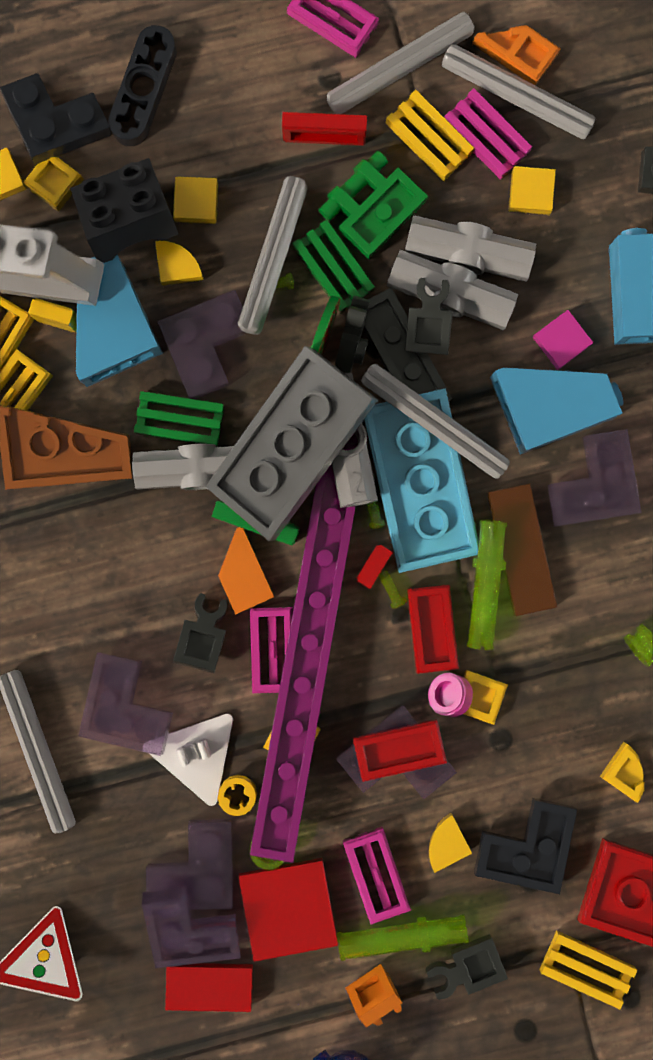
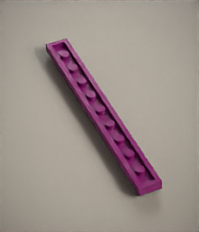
M354 434L342 450L350 451L358 446V440ZM332 464L315 487L250 850L251 856L291 863L294 860L356 507L340 508Z

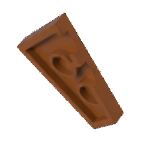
M0 404V451L5 490L133 478L130 435Z

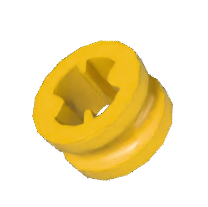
M238 774L224 780L218 792L220 807L224 812L233 816H241L248 813L254 806L257 797V790L253 781L244 775ZM236 784L243 785L245 787L244 794L249 797V801L245 804L241 800L239 806L232 805L230 803L231 796L226 794L227 788L231 787L234 790Z

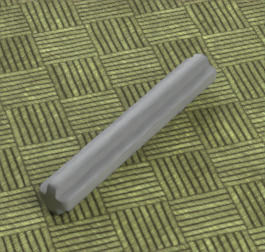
M466 12L459 13L328 92L327 101L335 114L344 113L447 51L452 44L457 45L472 36L475 27Z
M452 44L444 55L442 66L445 69L580 139H585L595 123L593 115L456 44Z
M288 176L284 180L238 321V326L246 333L259 335L262 332L308 189L305 180Z
M373 364L365 372L361 380L363 385L487 474L498 479L507 470L510 462L505 456L380 366Z
M19 670L0 675V691L51 830L55 834L62 833L71 829L76 821L23 676Z

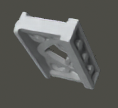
M0 225V293L96 306L105 264L97 259L77 257L56 243L57 235L51 231Z

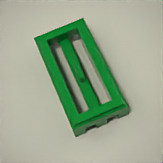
M327 219L320 224V227L306 233L303 239H298L292 243L297 254L329 298L332 295L339 298L341 296L306 249L310 245L315 247L347 292L349 297L345 300L342 298L340 300L338 309L340 314L351 306L353 296L364 298L375 290V286ZM324 235L362 287L358 291L320 238Z
M140 391V405L137 408L136 414L137 423L134 426L135 434L196 444H215L218 447L224 404ZM154 403L214 413V418L208 419L149 409V404ZM148 418L211 428V436L146 426Z

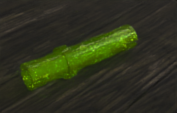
M480 520L478 555L473 557L472 566L476 568L467 647L480 650L481 646H484V650H493L501 570H506V561L502 559L507 522Z
M462 914L456 917L426 921V917L417 918L418 922L347 933L339 932L337 933V940L340 944L338 946L340 960L346 961L347 959L422 949V953L431 952L430 947L463 942L469 943L465 916Z

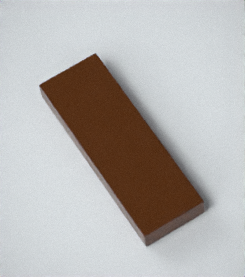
M530 484L488 492L487 496L514 616L557 608Z

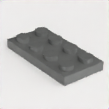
M305 346L205 487L268 541L276 540L378 400L312 347Z

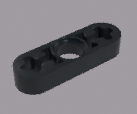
M152 25L145 28L139 34L109 116L110 129L115 139L124 146H137L147 138L177 55L174 38L171 32L163 26ZM158 40H161L166 51L158 50L153 61L155 70L149 65L152 55L148 45L155 46ZM143 76L151 78L155 85L150 94L138 96L132 92V84L137 78ZM130 101L137 107L134 119L139 127L130 128L128 133H124L120 122H128L131 117L132 107L130 103H126Z

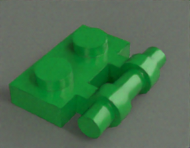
M378 150L367 161L362 159L353 168L355 173L341 187L336 185L327 194L328 200L319 208L320 214L329 222L340 211L348 216L339 226V231L368 259L428 199V195L399 168L386 179L379 171L388 163V160ZM366 185L370 186L374 192L359 205L353 198Z

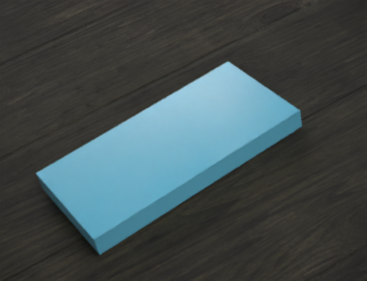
M446 388L419 394L452 418ZM387 401L375 404L365 417L364 422L398 572L402 573L480 555L481 550L460 453Z

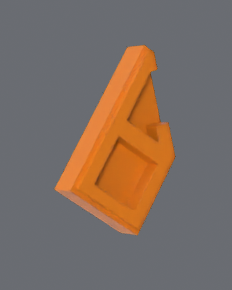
M527 25L511 27L508 31L486 34V32L477 33L473 40L474 46L523 80L535 86L561 49Z
M236 528L218 575L235 615L275 597L244 528Z

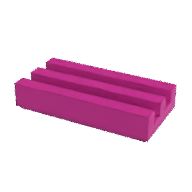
M317 0L291 1L287 7V14L355 58L361 52L362 45L366 44L369 40L372 30L374 31L379 24L378 17L351 0L326 1L364 25L362 29ZM301 4L304 5L305 7H307V8L310 9L311 11L315 12L316 14H318V15L321 16L322 18L326 19L327 21H329V22L332 23L333 25L337 26L338 28H340L341 30H343V31L346 32L347 34L351 35V36L354 37L355 39H354V40L351 39L350 37H348L347 35L343 34L342 32H340L339 30H337V29L334 28L333 26L329 25L328 23H326V22L323 21L322 19L318 18L317 16H315V15L312 14L311 12L307 11L306 9H304V8L301 7L300 5H301Z
M474 88L464 100L456 104L453 111H449L444 116L474 147L473 153L500 180L532 148ZM471 106L517 151L516 153L470 108ZM463 115L507 162L502 164L458 118Z
M293 607L250 608L252 693H279L276 616H284L286 654ZM259 617H267L269 684H261Z
M383 826L376 828L375 831L359 834L358 837L344 839L343 845L370 924L411 911ZM377 840L400 903L395 906L391 905L371 846V842ZM360 846L363 847L383 906V910L377 912L354 849Z

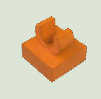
M381 964L346 987L356 1014L366 1028L371 1024L377 1026L383 1024L381 1018L393 1009L396 1013L402 1011L400 996L389 973Z

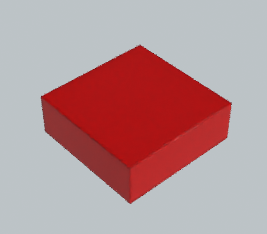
M376 545L356 577L358 579L357 582L371 589L393 552L382 545Z

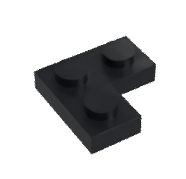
M39 73L0 87L4 102L34 165L111 136L110 126L93 92L54 107Z
M532 798L524 839L482 831L474 868L475 876L560 894L577 809L569 805Z

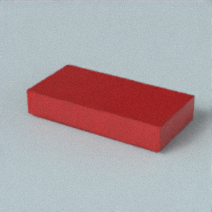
M282 112V135L285 142L363 146L366 143L367 115Z
M450 585L407 589L416 673L459 669Z
M437 719L353 737L362 782L447 763Z
M168 963L166 967L165 1010L251 1012L253 964Z

